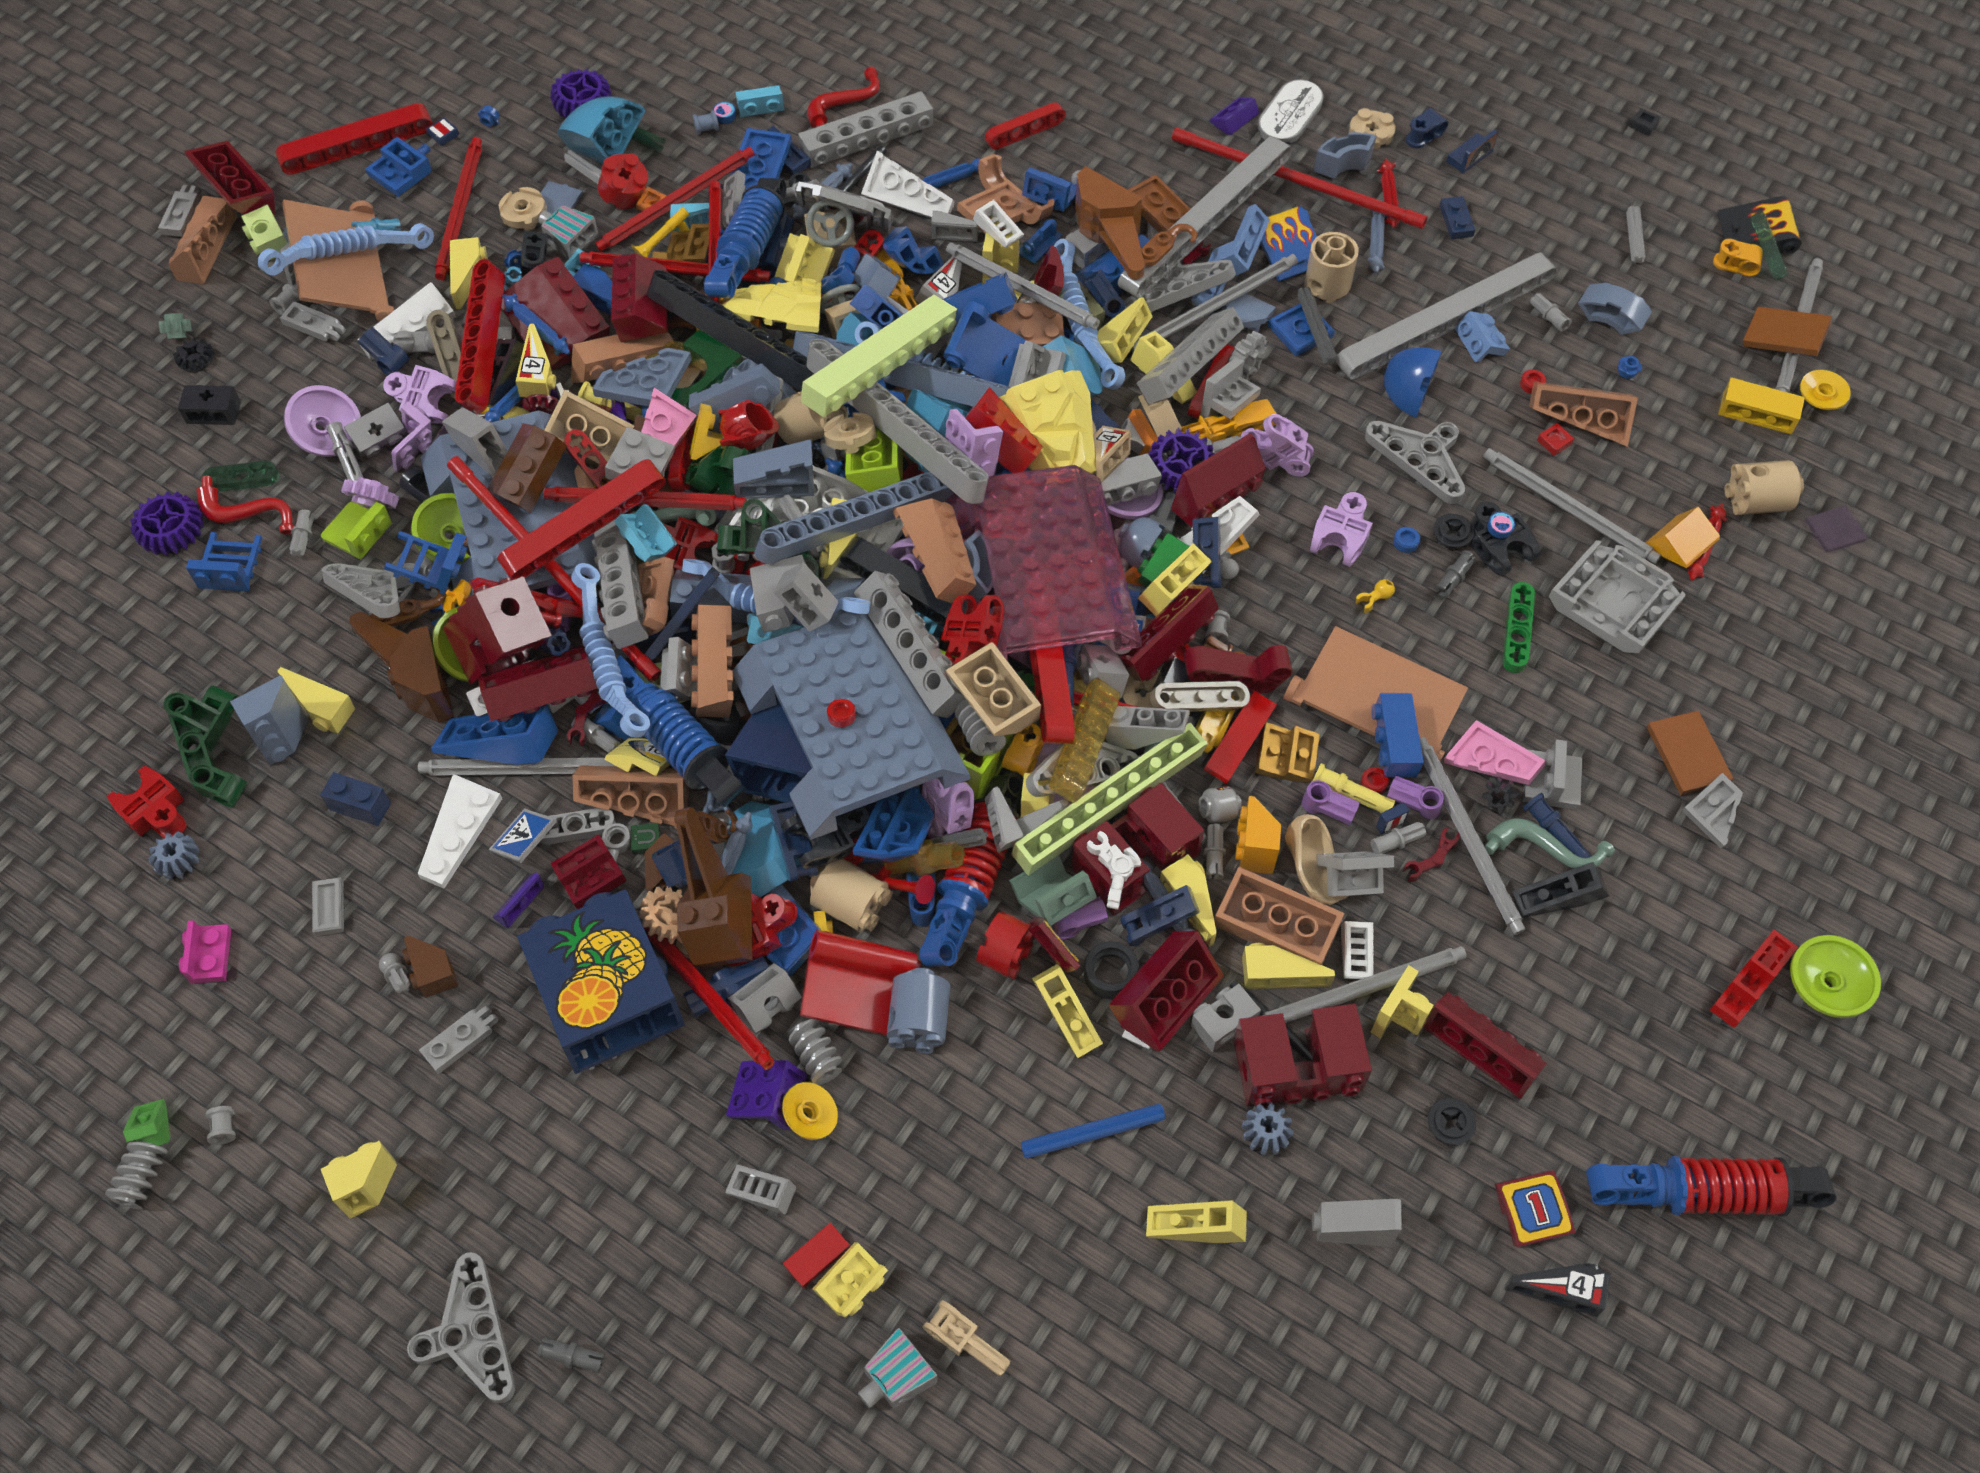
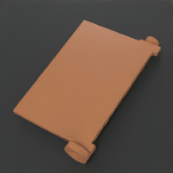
M283 200L282 202L290 247L298 243L303 236L308 235L311 237L313 234L320 235L324 232L329 234L331 231H346L348 228L355 229L356 227H351L353 221H370L372 218H375L373 206L367 201L352 203L349 211ZM377 246L371 250L367 248L364 251H350L347 254H333L330 257L324 255L323 258L315 257L313 260H308L304 257L293 262L299 299L301 301L370 311V313L375 314L378 321H382L394 311V307L388 305Z
M1335 626L1307 678L1303 680L1301 677L1294 675L1283 699L1299 706L1303 702L1375 736L1377 723L1376 720L1372 719V705L1376 704L1380 693H1412L1419 738L1426 737L1429 745L1433 746L1441 762L1445 751L1440 750L1442 747L1440 743L1468 687Z

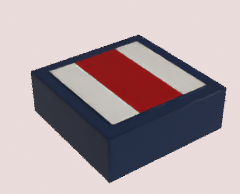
M444 117L426 128L427 134L441 146L459 135L458 129Z
M1405 803L1381 813L1376 827L1383 834L1405 823L1410 810Z

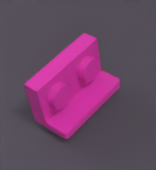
M194 920L187 922V930L182 934L184 955L179 960V970L191 984L226 981L232 931L228 924L199 926Z

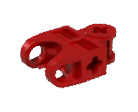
M679 516L675 528L663 524L677 542L676 546L665 557L673 559L675 562L677 554L680 552L676 564L673 563L674 574L677 569L682 570L683 559H696L695 552L698 549L709 548V546L713 547L718 543V534L683 517ZM686 530H688V532H687V534H686V537H685V540H684V542H682V541H683V538H684V536H685Z
M959 595L955 598L948 613L941 638L942 641L949 644L945 655L952 662V666L991 642L997 646L1004 615V605L998 596L986 595L981 600V603H978V606L975 598L971 595ZM964 600H966L968 603V608L965 614L962 610V604ZM991 601H993L995 605V610L992 615L989 613Z
M142 766L137 771L140 774L142 783L136 792L123 795L112 791L106 796L118 815L140 837L151 828L164 839L166 832L174 836L177 831L184 833L186 829V821L176 809L184 801V798L160 773L147 766Z
M751 893L752 961L761 956H766L781 946L777 933L791 926L798 914L797 907L792 901L783 899L777 894H769L762 899ZM751 961L728 964V966H742Z

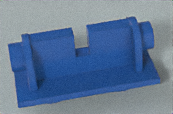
M1054 219L1046 220L1044 225L1019 248V255L1035 264L1050 249L1051 245L1053 246L1063 236L1056 231L1057 222Z

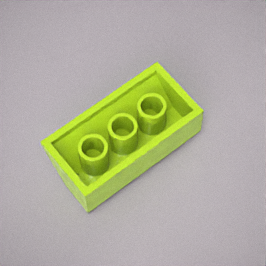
M876 426L877 436L874 440L859 447L856 453H846V479L868 492L903 481V449Z

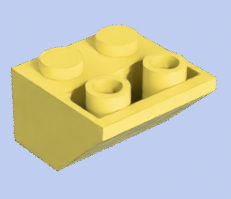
M377 1141L362 1145L357 1152L346 1157L341 1156L331 1160L328 1166L321 1168V1172L333 1202L351 1219L379 1205L397 1163L383 1144Z

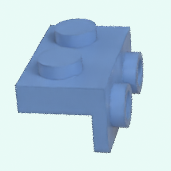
M1469 311L1455 326V330L1473 360L1481 362L1487 354L1504 356L1510 348L1505 342L1504 335L1496 328L1494 319L1487 313L1482 314Z

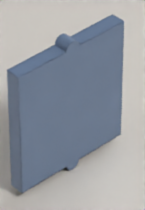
M551 181L547 182L541 192L547 206L546 211L551 214L561 206L574 209L583 194L582 190L568 187L567 184L561 185Z

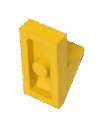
M700 404L690 448L691 459L697 460L721 445L720 440L724 438L721 433L708 431V429L713 430L716 416L712 414L711 405Z

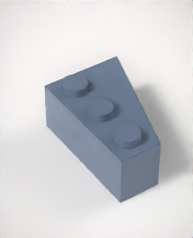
M761 363L734 375L732 379L720 384L715 383L711 385V388L702 392L690 394L689 408L698 416L701 403L711 405L712 414L716 415L713 431L721 433L720 422L722 417L719 416V410L728 409L745 400L761 403L765 407L780 394V380Z
M811 439L733 458L734 489L737 497H746V499L781 498L787 494L791 497L814 496Z

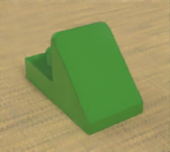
M164 1099L133 1108L123 1130L127 1142L137 1140V1142L145 1141L158 1146L170 1142L167 1108Z

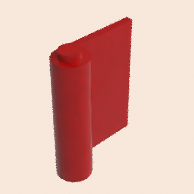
M817 929L810 945L800 1016L887 1036L893 979L899 974L920 968L921 961L917 959V954L914 952Z

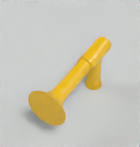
M682 207L648 241L640 246L631 245V247L637 254L648 257L651 250L676 227L680 231H690V228L684 221L690 214Z

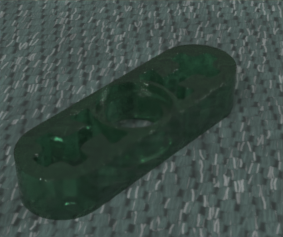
M257 461L210 467L203 472L202 477H212L213 487L217 488L218 492L273 485L279 479V472L273 462ZM239 473H247L246 477L242 480L234 479Z

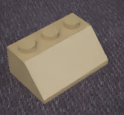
M564 390L544 430L557 436L563 442L569 431L581 430L608 462L626 427L633 429L634 425ZM573 435L570 436L572 439L569 443L570 446H577L581 450L577 454L579 458L585 452L591 450L588 446L585 450L581 447V437L575 438ZM590 455L585 458L586 464L596 469L599 467L597 457Z
M993 642L946 670L947 675L994 736L1016 734L1039 720L1041 704Z

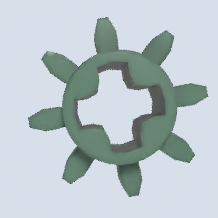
M183 313L164 314V320L158 321L160 333H167V339L187 338L186 332L192 331L190 319H184Z

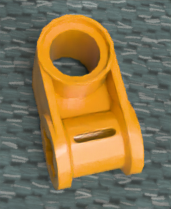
M1725 239L1720 245V252L1713 258V264L1720 270L1749 277L1755 276L1761 269L1763 250L1758 245L1747 244L1734 239Z
M1031 724L1016 733L1002 761L1003 768L1012 772H1018L1023 777L1024 773L1033 772L1037 758L1044 745L1041 729L1038 725ZM1033 733H1034V734L1036 735L1035 740H1034V739H1029V740H1028V739L1026 738V735H1027V734H1033Z

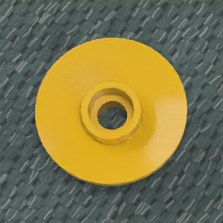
M1828 370L1811 371L1803 377L1800 383V392L1805 397V400L1823 410H1835L1843 407L1851 395L1850 387L1845 379Z
M803 1082L794 1085L784 1096L782 1104L783 1115L788 1126L797 1135L809 1140H819L833 1131L838 1119L837 1107L832 1096L824 1088L814 1083Z

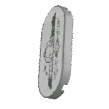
M1293 80L1284 84L1259 118L1258 131L1261 132L1262 138L1266 140L1268 137L1273 136L1282 142L1290 141V143L1297 141L1322 107L1324 96L1320 87L1307 80Z

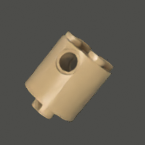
M1340 232L1322 233L1314 239L1311 244L1304 287H1309L1313 296L1331 304L1336 299L1347 295L1351 289L1359 248L1356 242L1350 236Z
M802 391L779 401L773 413L779 424L777 432L787 444L810 439L813 442L824 437V426L829 420L844 414L845 418H848V410L844 405L837 411L822 417L800 402Z
M1790 460L1733 464L1731 467L1730 483L1725 485V496L1731 499L1735 515L1791 511L1796 508L1799 502L1800 495L1804 489V481L1797 466Z
M844 858L826 866L818 867V875L811 877L810 904L821 911H825L826 914L836 920L848 924L859 933L865 929L872 931L879 921L878 912L882 905L886 906L893 894L888 889L887 882L876 879L862 868Z

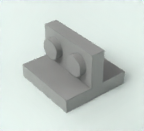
M1025 341L1024 344L1019 345L1009 387H1014L1057 370H1063L1067 354L1062 351L1046 349L1034 342Z
M1235 357L1206 380L1200 414L1202 418L1216 416L1221 413L1231 419L1260 395V387L1241 377L1244 365L1243 360Z
M679 637L669 638L668 648L662 650L660 689L674 693L678 702L691 700L692 691H697V682L691 681L692 665H697V656H692L691 654L692 645Z
M1556 739L1552 748L1547 749L1546 752L1528 749V751L1545 760V767L1530 785L1523 784V802H1529L1538 794L1543 793L1544 800L1549 806L1578 810L1581 802L1582 758L1566 755L1567 741Z
M1369 851L1317 854V865L1327 867L1328 896L1384 893L1383 868L1394 867V856Z

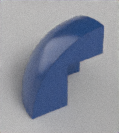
M908 226L896 227L883 242V247L889 257L899 266L911 272L931 274L937 272L944 265L936 246L918 247Z
M1430 348L1406 349L1394 355L1386 367L1384 385L1389 398L1399 409L1415 418L1425 400L1428 386L1437 369L1442 351Z

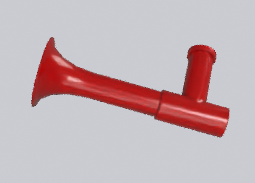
M898 860L887 862L877 874L869 873L876 879L887 882L888 889L914 893L916 899L921 904H927L933 898L935 883L930 875H923L917 882L888 877L895 868L899 867L900 863Z

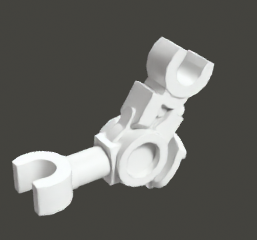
M1100 831L1098 832L1097 839L1102 844L1095 845L1089 840L1087 842V849L1091 854L1099 855L1098 860L1109 869L1113 880L1108 895L1107 907L1118 909L1123 883L1132 875L1134 867L1141 866V861L1130 847L1126 848L1123 854L1115 844L1110 846L1107 835Z

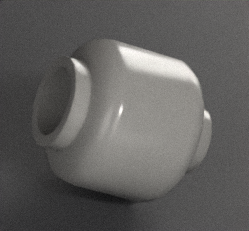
M1228 786L1208 788L1204 791L1198 802L1201 816L1208 822L1215 824L1233 821L1237 817L1242 805L1240 796Z

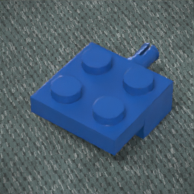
M396 137L380 149L382 157L365 168L370 178L399 197L432 172L429 160L425 156L431 150L425 143L416 150Z

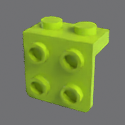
M377 501L370 509L349 502L322 532L321 537L323 541L361 560L390 527L392 521L385 506Z

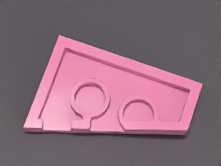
M654 388L641 432L672 444L676 448L697 420V415Z
M1476 720L1445 756L1444 764L1530 785L1545 767V760Z

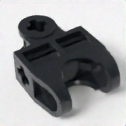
M524 230L521 253L522 277L536 266L544 263L547 255L548 233Z
M1481 502L1476 507L1475 516L1471 520L1475 533L1471 547L1486 566L1495 574L1503 576L1511 571V563L1507 557L1509 553L1517 554L1530 562L1539 558V544L1532 530L1518 513L1512 515L1515 527L1511 535L1507 538H1496L1489 533L1487 524L1494 513L1502 511L1493 502Z
M862 806L836 816L837 830L810 840L797 812L781 825V829L785 835L791 833L793 835H803L811 841L812 850L799 859L804 869L826 866L849 856L855 847L852 840L860 835L862 828L865 827L869 819L867 809Z

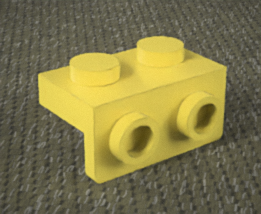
M854 1242L812 1289L837 1315L846 1317L849 1314L852 1316L862 1307L864 1303L862 1299L869 1291L874 1292L881 1286L885 1280L883 1275L888 1270L884 1265H879L859 1243Z

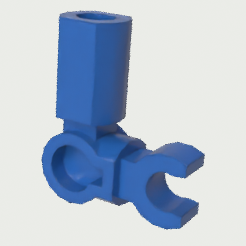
M851 246L843 250L838 268L830 276L821 279L823 283L821 286L822 295L838 286L853 282L855 276L852 273L855 272L860 259L858 250Z

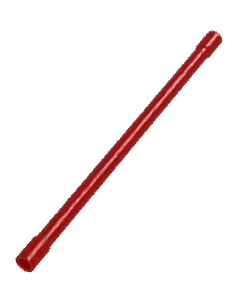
M1178 127L1174 129L1172 134V141L1207 151L1237 163H1241L1250 155L1202 138ZM1281 166L1273 174L1282 179L1395 218L1422 230L1428 219V216L1391 205Z
M455 456L448 461L447 467L462 483L466 484L517 540L529 534L518 520L474 475V472L459 456ZM554 559L543 567L582 608V589L573 583L569 574ZM597 605L599 618L606 625L601 608ZM635 644L621 648L649 682H654L661 676V670Z

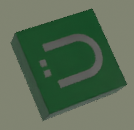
M659 823L631 826V850L633 854L645 853L660 837Z

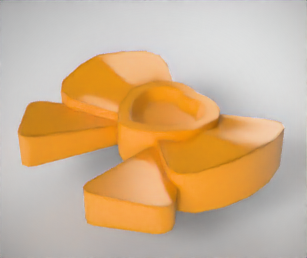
M461 579L453 591H446V598L442 603L445 613L455 608V604L462 606L466 603L465 599L468 598L471 591L468 581Z

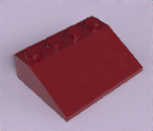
M559 257L536 266L503 293L508 296L513 295V293L517 294L519 303L528 307L557 333L559 339H562L563 336L567 338L569 355L565 353L554 354L553 345L547 344L540 338L549 360L551 371L572 361L573 344L609 336V325ZM502 298V312L525 342L529 327L515 316L513 310H510V312L505 311L506 307Z

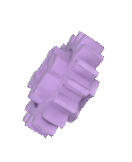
M359 477L358 481L345 479L341 489L342 493L353 497L351 502L370 509L376 501L383 504L385 508L396 509L399 496L388 492V486Z

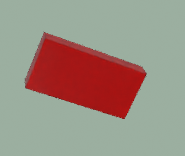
M829 1223L783 1263V1266L804 1289L850 1248V1244Z

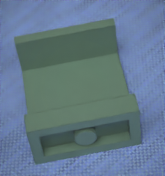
M1059 855L1029 876L1024 871L1010 880L1018 902L1035 916L1045 919L1050 926L1097 898L1088 874L1081 871L1073 877L1066 873Z

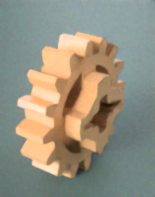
M668 886L665 891L660 887H656L654 893L649 891L646 897L643 898L639 907L641 910L638 917L643 919V928H650L649 936L656 933L659 935L658 941L660 942L664 938H668L669 943L673 944L675 938H677L682 943L677 932V903L683 896L681 895L682 889L679 888L676 892H672V888H668Z

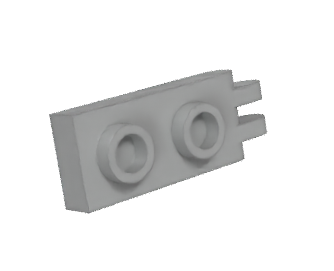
M739 170L724 181L721 200V228L723 230L726 229L745 191L744 182L746 174Z
M182 185L180 191H175L158 227L162 235L183 237L187 224L191 221L195 208L200 202L198 186H191L190 188L189 185Z
M294 301L280 317L283 325L323 341L328 339L338 341L340 338L339 334H343L346 331L338 319Z
M489 1006L483 1007L478 1012L475 1009L470 1010L419 1049L437 1074H440L492 1033L491 1027L498 1022L499 1018L495 1014L490 1015L492 1010Z

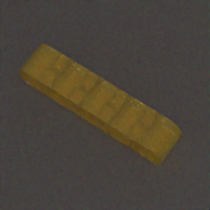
M1098 677L1094 678L1084 691L1074 717V741L1072 744L1063 745L1048 785L1052 791L1071 803L1077 802L1086 789L1121 696L1119 691Z

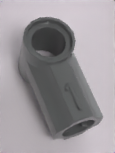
M1172 492L1163 494L1160 505L1154 514H1151L1149 517L1166 526L1161 536L1162 540L1167 533L1173 536L1177 514L1171 510L1175 493Z

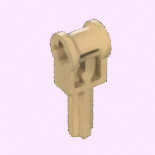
M942 1300L938 1304L939 1310L929 1323L925 1322L923 1325L924 1330L958 1356L964 1349L998 1376L1004 1374L1010 1364V1360L975 1334L978 1329L976 1324L962 1315L952 1305Z

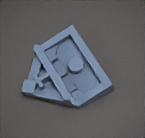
M1245 293L1224 305L1222 311L1234 307L1243 326L1258 332L1260 325L1265 324L1274 315L1276 307Z

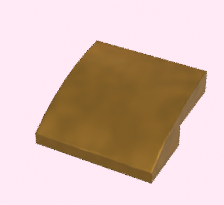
M692 224L690 231H672L667 248V253H671L670 260L705 263L709 253V224Z
M1266 722L1261 729L1255 773L1288 781L1312 782L1320 734L1298 726H1294L1289 730Z

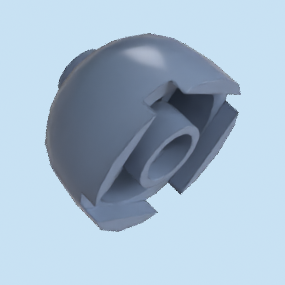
M1146 517L1135 519L1130 525L1125 523L1118 534V537L1121 538L1119 551L1122 558L1132 567L1135 566L1139 569L1144 559H1148L1152 553L1150 551L1157 538H1161L1166 526Z

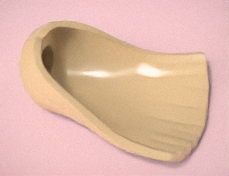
M1303 814L1296 817L1287 828L1285 842L1293 856L1297 874L1304 890L1310 898L1326 905H1332L1347 898L1348 896L1327 895V867L1317 865V854L1335 853L1326 825L1320 818L1314 815Z

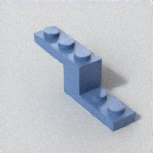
M1256 204L1249 206L1234 241L1213 249L1208 262L1230 260L1233 263L1236 275L1248 271L1270 219ZM1226 282L1193 295L1191 301L1196 306L1222 293Z

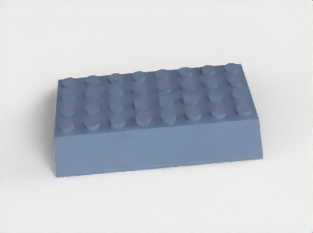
M535 411L491 423L508 451L523 423L534 425L544 430L551 414ZM449 433L440 435L423 453L420 459L430 497L443 493H455L471 556L460 567L456 580L451 578L453 588L457 587L461 579L470 583L471 580L480 577L499 582L507 578L508 575L497 561V557L503 550L518 540L466 484L462 483L447 467V463L451 458L459 456L486 488H488L493 478L453 442ZM563 453L545 488H554L555 486L578 487L575 477V468L578 464L571 455ZM543 490L532 512L528 513L496 497L529 533L575 504L544 499ZM594 533L554 559L570 577L576 565L581 563L589 564L598 570L594 560L597 553L592 544V540L595 539ZM544 567L539 568L525 578L530 590L558 583ZM471 587V591H470V594H469L468 597H470V596H472V595L474 594V593H473L474 590L472 589V587Z
M845 612L831 617L829 622L810 632L803 627L755 644L733 669V678L750 714L777 705L776 694L812 769L789 794L810 840L837 830L835 817L936 778H939L944 789L970 779V774L938 716L932 715L868 614ZM847 699L854 704L856 719L851 725L835 727L830 724L827 717V707L832 701Z

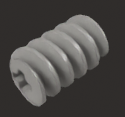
M966 698L961 699L954 710L955 717L973 753L979 756H988L1000 751L1006 744L1005 736H994Z
M809 1019L799 1023L789 1031V1043L795 1047L794 1051L796 1055L800 1056L801 1064L806 1066L805 1071L811 1076V1082L822 1085L833 1080L842 1072V1068H837L842 1062L841 1056L831 1058L836 1053V1048L833 1046L826 1048L831 1042L830 1037L820 1038L824 1035L825 1029L823 1027L816 1028L820 1023L819 1020Z
M145 1141L129 1142L126 1148L130 1153L123 1154L121 1157L122 1162L126 1165H119L116 1168V1172L120 1176L113 1177L110 1181L115 1188L107 1189L105 1194L119 1205L132 1209H142L135 1203L136 1200L147 1199V1196L141 1192V1188H152L153 1185L146 1181V1177H157L158 1174L151 1169V1166H161L163 1162L156 1155L167 1154L168 1150Z

